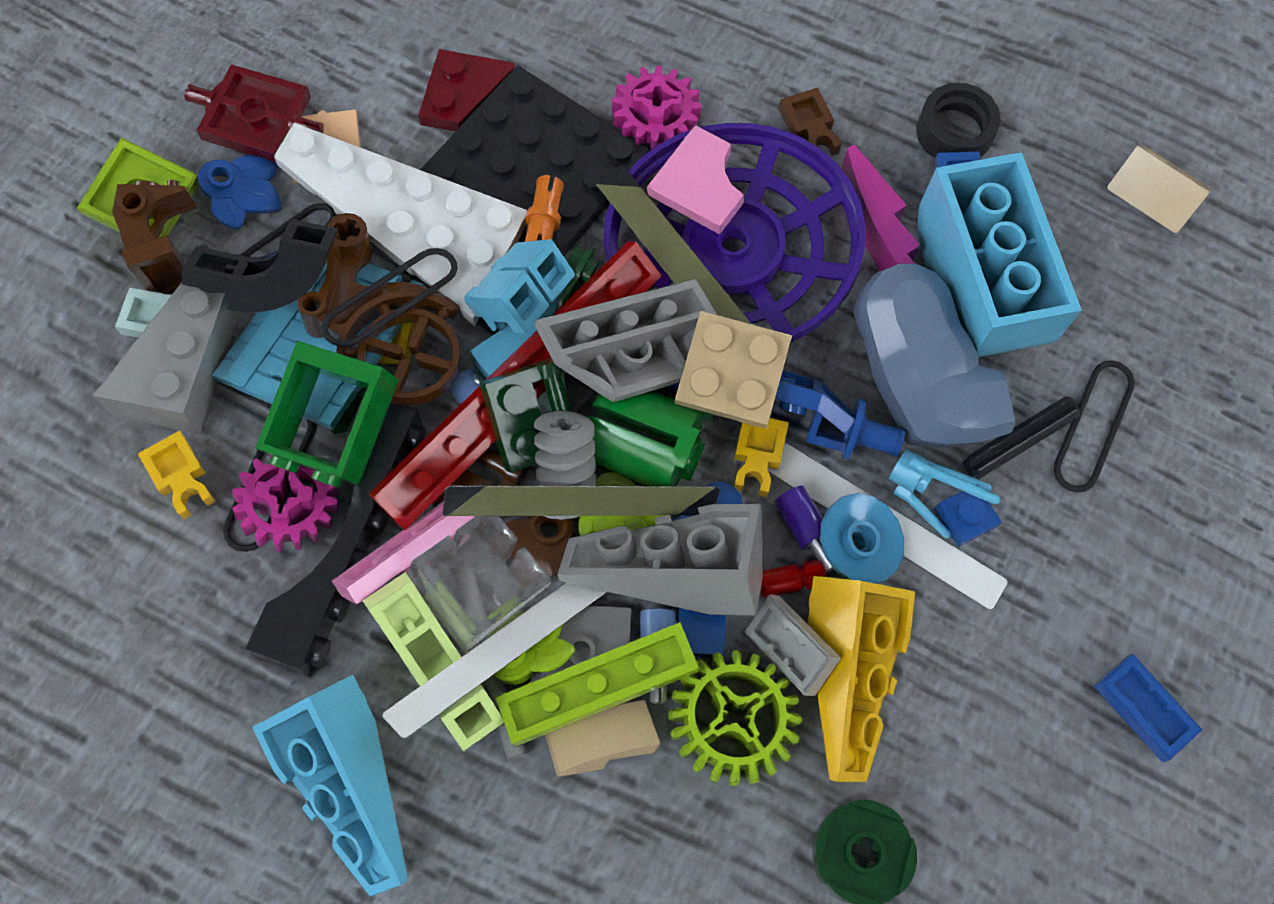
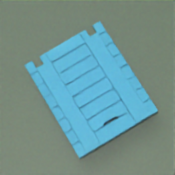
M327 261L318 280L308 292L314 291L319 293L326 277ZM368 263L359 270L355 281L360 285L370 286L391 271ZM398 275L388 282H402L403 278L401 275ZM411 280L410 282L412 284L425 286V284L415 280ZM299 299L286 306L274 310L257 312L212 376L220 383L272 404L281 383L279 380H282L297 341L335 353L337 346L329 343L324 337L315 338L306 332L298 309ZM379 315V316H377L376 318H374L373 320H371L368 324H366V325L360 330V332H359L357 335H359L360 333H362L363 331H365L366 328H367L374 320H376L378 317H380V316H382V315ZM402 324L386 329L375 339L391 343L392 339L395 338L401 329ZM368 352L366 362L377 365L382 355ZM319 374L303 418L334 430L361 387Z

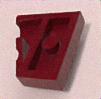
M439 49L418 114L420 125L456 132L515 69V63Z

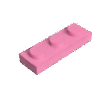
M443 501L412 523L406 530L398 533L332 580L342 597L355 604L363 602L365 598L387 585L386 583L399 573H409L420 567L427 559L425 554L439 544L447 545L461 537L465 532L464 526L476 517L444 516L442 513Z

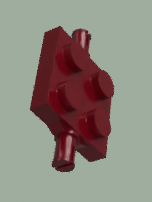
M230 65L224 79L211 91L189 84L187 85L188 89H185L184 92L186 102L206 106L205 115L196 130L201 140L246 154L263 157L273 162H276L274 155L294 123L320 133L324 131V124L322 122L302 117L311 98L308 86L236 65Z

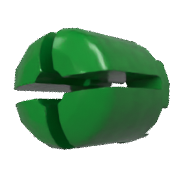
M649 391L616 402L610 401L600 393L597 395L592 406L598 409V414L610 422L593 416H587L593 422L595 428V436L593 437L595 441V454L593 456L596 466L614 471L623 477L650 487H677L681 478L688 481L691 480L705 447L702 439L698 438L703 419L712 423L713 414L675 404V399L656 391Z

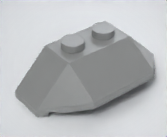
M694 279L536 320L534 326L555 365L610 401L616 402L679 383L700 311L717 314L697 280Z

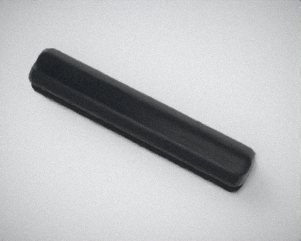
M1071 397L1061 398L1014 427L1011 433L999 436L968 455L963 461L964 469L971 477L976 479L982 478L1074 421L1080 415V408Z

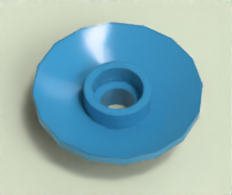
M855 493L840 497L828 507L821 522L820 541L826 559L839 575L849 580L876 584L886 581L898 570L904 555V536L899 520L886 504L874 496ZM852 536L857 540L858 548L855 547Z

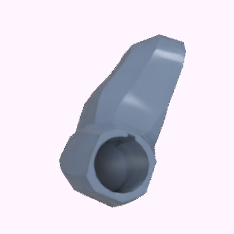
M897 264L875 273L858 290L853 311L857 328L865 341L873 378L898 428L906 430L904 440L910 445L943 448L973 445L1011 433L1015 420L1007 380L1000 370H992L978 364L977 352L971 338L960 325L950 289L939 275L918 264Z

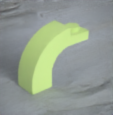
M406 572L363 600L419 686H422L461 658ZM481 684L438 714L463 751L504 723L502 716Z

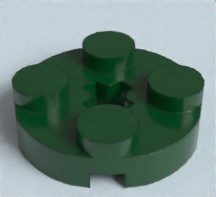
M857 800L838 806L821 821L814 836L812 852L817 878L834 896L848 904H883L891 901L909 886L914 877L917 865V848L914 839L910 838L908 829L903 824L904 821L899 814L880 802ZM863 838L871 841L870 850L877 853L876 862H866L864 868L856 864L857 857L851 854L852 845H860Z

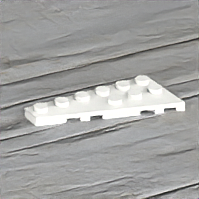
M294 123L274 155L277 165L313 195H318L332 206L336 214L352 213L360 216L366 223L369 241L397 264L402 265L429 248H440L451 253L457 261L458 270L455 277L437 291L458 304L463 317L475 327L479 317H476L465 303L464 296L472 287H477L491 271V266L499 257H504L514 244L518 242L526 226L525 217L527 210ZM429 255L406 271L411 275H416L428 286H432L450 272L451 264L444 256Z

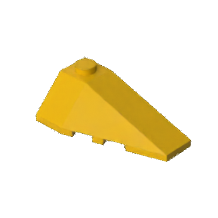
M813 576L812 592L809 596L808 625L841 657L817 692L829 780L836 782H867L883 730V722L879 716L880 708L886 694H894L897 680L891 676L897 653L906 654L910 641L915 591L859 580Z

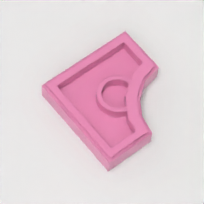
M695 125L647 186L648 195L720 235L744 203V194L731 184L725 173V165L731 154V144Z

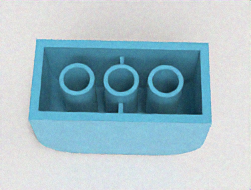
M1022 152L937 167L918 211L917 228L920 250L925 267L936 272L950 289L960 325L971 338L978 358L1058 341L1082 309Z

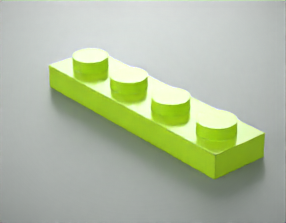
M679 622L495 698L511 745L516 747L700 672L682 625Z

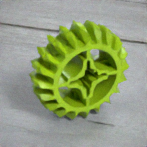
M734 650L731 653L730 665L725 664L720 652L714 653L712 655L713 670L704 661L698 660L697 664L700 672H697V675L700 679L693 675L680 679L683 686L690 692L674 690L671 697L674 702L684 706V708H674L669 710L668 713L669 720L683 722L684 726L676 727L671 731V739L680 740L687 738L689 741L679 750V756L686 758L694 751L700 756L692 766V770L695 773H699L706 762L714 766L709 776V780L713 783H717L721 777L722 770H728V782L731 787H736L739 784L740 771L743 770L749 784H756L759 781L758 765L769 777L774 775L777 769L771 756L780 762L786 763L791 755L781 743L796 745L799 742L800 737L795 732L786 729V727H794L802 723L801 715L787 713V709L799 703L798 696L790 695L783 697L781 693L791 684L790 680L785 677L775 683L771 677L776 672L777 666L773 663H770L764 672L756 669L760 662V656L757 654H752L748 664L742 665V656L738 650ZM726 680L745 682L756 688L759 692H755L747 697H740L735 695L727 685L723 687L720 682ZM704 690H707L712 697L710 702L716 711V719L707 728L699 732L695 720V706L698 697ZM769 704L773 716V730L768 744L764 747L758 739L760 733L755 726L754 717L763 707ZM753 706L741 722L746 726L745 729L741 728L737 723H733L729 726L726 724L719 730H716L728 714L724 707H729L735 713ZM722 738H731L742 749L747 748L751 756H727L717 752L709 744Z

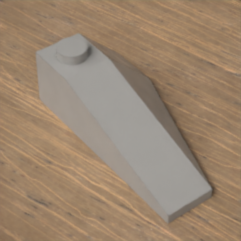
M712 504L699 507V515L673 521L670 515L655 518L656 525L632 531L625 526H620L570 538L557 574L558 578L562 582L704 614L756 615L763 578L761 505Z

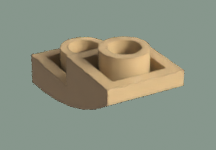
M645 700L619 704L545 735L557 777L602 770L609 760L654 753L660 745Z

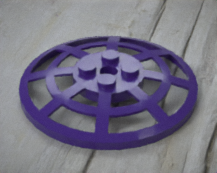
M722 123L702 126L700 128L730 144H750L762 147L755 169L725 168V173L730 182L749 183L743 205L720 235L692 219H689L686 225L667 218L673 209L661 202L656 207L727 294L748 293L758 310L743 312L749 322L752 324L765 320L772 330L792 335L790 342L792 343L814 331L836 312L848 297L859 275L865 250V219L861 202L851 181L839 165L820 148L800 136L775 127L753 123ZM691 130L680 133L658 144L633 165L628 172L640 187L649 176L664 166ZM779 151L811 167L826 180L832 189L809 202L793 185L778 176L772 175ZM766 188L784 197L797 210L779 219L770 208L761 203ZM611 203L605 216L603 236L606 262L618 252L619 228L623 219ZM840 204L846 213L851 234L848 264L822 261L824 256V235L819 217ZM806 225L811 242L810 258L805 259L786 255L785 235ZM735 238L744 242L745 246L739 251L731 252L724 249L722 244L728 239ZM644 246V253L662 275L650 288L656 287L659 289L671 286L669 284L673 282ZM778 271L802 275L801 280L796 286L776 302L765 287V284L772 280ZM816 278L842 281L835 295L818 314L796 328L791 326L782 312L797 303L811 288Z

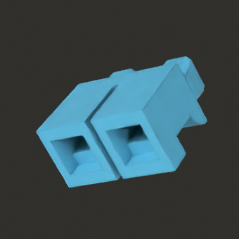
M552 239L518 242L514 244L504 257H499L491 266V271L477 287H472L464 296V301L476 317H483L492 331H495L502 322H507L514 333L526 334L549 307L548 302H553L576 274Z

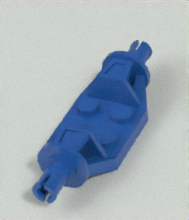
M782 371L775 397L776 400L780 401L779 407L801 415H805L807 409L813 410L806 434V442L841 451V458L849 460L853 449L857 448L858 445L889 453L895 457L899 455L906 430L866 419L867 414H864L866 407L865 399L858 398L854 410H852L822 381L789 371ZM680 382L663 388L673 390V395L676 396ZM822 416L844 432L843 437L818 430Z

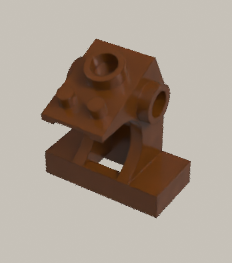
M146 180L136 181L134 184H117L112 210L125 247L121 251L127 267L147 291L168 295L174 293L182 283V268L186 262L168 236L159 238V235L164 229V224L169 219L197 209L185 186H179V182L176 180H168L167 185H159ZM149 219H154L153 224L149 226Z

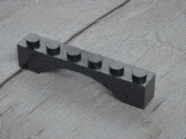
M360 403V405H359V407H358V410H357V412H356V414H355V416H354V418H353V420H352V422H351V424H350V426H349V429H348V431H347V432H348V435H350V432H351V430H352V427H353V424H354V422H355L356 416H357L358 411H359V409H360L361 403ZM393 403L389 404L359 485L354 484L352 503L343 529L330 551L309 575L289 591L266 603L245 647L256 658L309 678L315 667L320 668L324 664L331 647V641L328 640V637L335 622L340 623L346 616L351 602L341 596L332 580L370 554L367 550L374 535H381L387 524L389 515L368 494L424 440L426 428L423 427L417 408Z

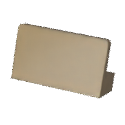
M1141 143L1135 148L1108 185L1109 191L1174 233L1181 230L1211 191L1209 186Z

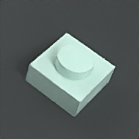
M129 288L115 325L116 329L121 335L139 337L172 295Z

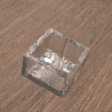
M475 516L456 530L453 541L447 536L412 560L408 575L427 606L466 654L541 600L552 581L525 547L517 551L510 567H507L504 562L510 558L518 538L499 516Z

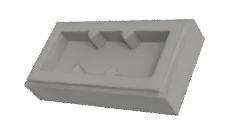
M769 595L745 630V633L804 696H815L841 659L778 595Z

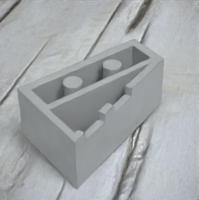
M181 283L93 394V397L112 417L200 434L218 382L213 378L212 374L222 360L226 358L225 356L227 355L240 317L239 311L228 310L229 295L224 293H208L199 288L185 286Z

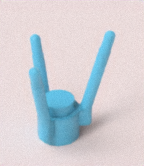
M908 448L900 457L888 479L898 485L893 494L907 501L944 538L951 537L950 530L913 494L914 490L923 494L932 478L992 504L1000 502V497L990 492L992 489L990 484L934 463Z

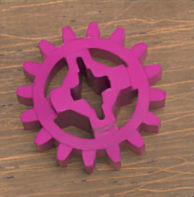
M657 65L655 73L649 74L645 67H641L640 77L638 78L628 73L625 77V85L617 84L616 97L612 98L614 127L622 128V135L624 137H635L636 145H643L645 142L650 143L651 150L658 144L680 133L692 130L695 125L698 126L702 104L698 103L699 90H690L691 79L687 77L679 81L677 79L678 70L673 69L666 75L663 74L662 67Z
M257 458L254 459L252 462L255 472L250 474L241 471L239 474L240 481L245 488H234L232 491L235 502L240 503L232 508L236 520H243L240 526L244 535L247 536L256 532L254 538L260 547L264 546L269 539L273 540L276 552H281L285 542L292 541L297 551L302 550L301 539L306 536L315 543L318 542L320 539L317 528L320 526L331 529L333 526L332 519L327 513L338 512V501L333 498V496L338 494L337 488L312 479L311 477L314 472L312 469L300 466L296 474L269 463L264 464ZM300 477L310 482L317 492H314L310 486H304L300 482ZM291 488L293 497L288 498L286 505L283 506V512L281 513L279 503H284L286 496H288L289 489ZM254 509H259L260 514H268L272 519L271 524L263 521Z

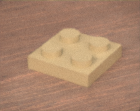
M700 311L676 394L675 404L766 429L792 335Z

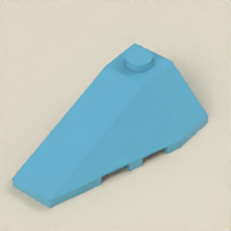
M353 675L299 701L252 727L274 773L283 785L292 781L307 800L302 809L310 820L313 821L319 817L334 835L332 840L334 851L369 896L395 888L408 881L375 718L367 704L365 695L360 690Z

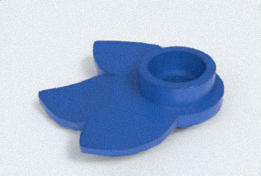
M244 155L232 162L213 160L204 164L198 173L199 187L211 199L212 214L220 223L232 229L240 230L245 221L246 212L273 213L281 210V202L277 190L269 182L276 175L278 167L266 158ZM224 176L228 178V180L225 182H217L213 179V177Z

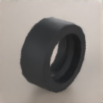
M948 83L938 87L927 97L916 125L918 141L924 151L934 159L938 153L980 151L981 158L989 150L997 135L1001 123L999 107L988 93L974 85ZM944 110H957L966 113L977 122L981 133L974 138L951 136L940 128L935 120V115Z

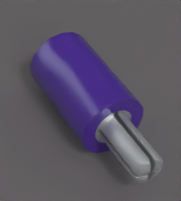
M800 485L786 491L774 501V504L801 550L811 548L817 559L823 563L825 572L834 570L825 557L820 541L823 517L805 487Z

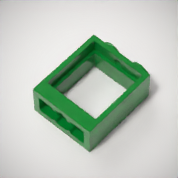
M297 341L255 448L272 455L269 462L270 465L297 474L299 467L303 466L314 470L312 479L339 488L342 480L359 485L399 379L382 367ZM319 374L367 389L339 464L291 449Z

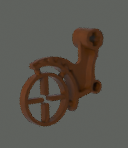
M338 214L329 221L327 227L337 228L332 250L327 259L324 283L319 293L314 291L307 292L298 300V309L305 330L312 337H324L321 330L324 317L330 311L368 287L360 285L355 281L359 270L369 263L372 256L366 223L356 214ZM387 282L335 316L328 325L329 333L336 339L350 340L356 337L360 330L371 320L382 315L374 320L366 329L395 311L394 309H398L419 295L428 287L406 282ZM435 291L413 306L438 311L436 314L422 309L410 308L358 344V348L337 346L336 353L366 362L368 352L400 361L394 375L399 380L390 403L412 406L430 402L445 393L458 375L461 362L459 342L454 330L446 322V319L448 317L454 319L460 311V307L438 291ZM402 323H416L408 342L410 353L416 354L415 359L418 367L444 374V376L433 385L422 390L402 391L411 370L408 359H403L404 355L401 346L375 339L386 329ZM429 326L443 334L450 343L453 351L452 361L418 352Z

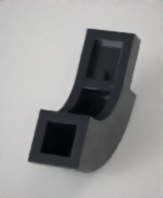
M290 219L279 241V249L261 257L240 256L196 246L182 268V285L199 288L208 293L228 294V310L263 312L286 306L308 292L318 280L332 250L337 228Z

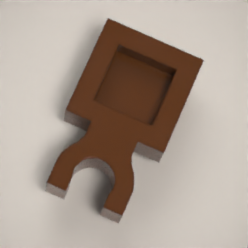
M818 87L780 99L778 110L790 133L800 136L815 146H826L831 156L839 154L842 144L838 136L830 131L834 118Z

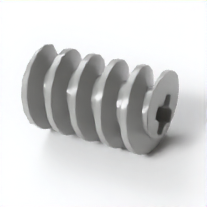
M555 411L538 417L534 422V428L541 431L535 435L534 440L535 445L540 449L535 455L536 463L540 465L536 470V479L541 482L538 486H596V475L594 474L596 465L593 456L595 454V441L593 440L595 428L593 422L582 414L570 411ZM545 516V517L550 518V519H560V520H562V519H571V518H575V517H578V516Z

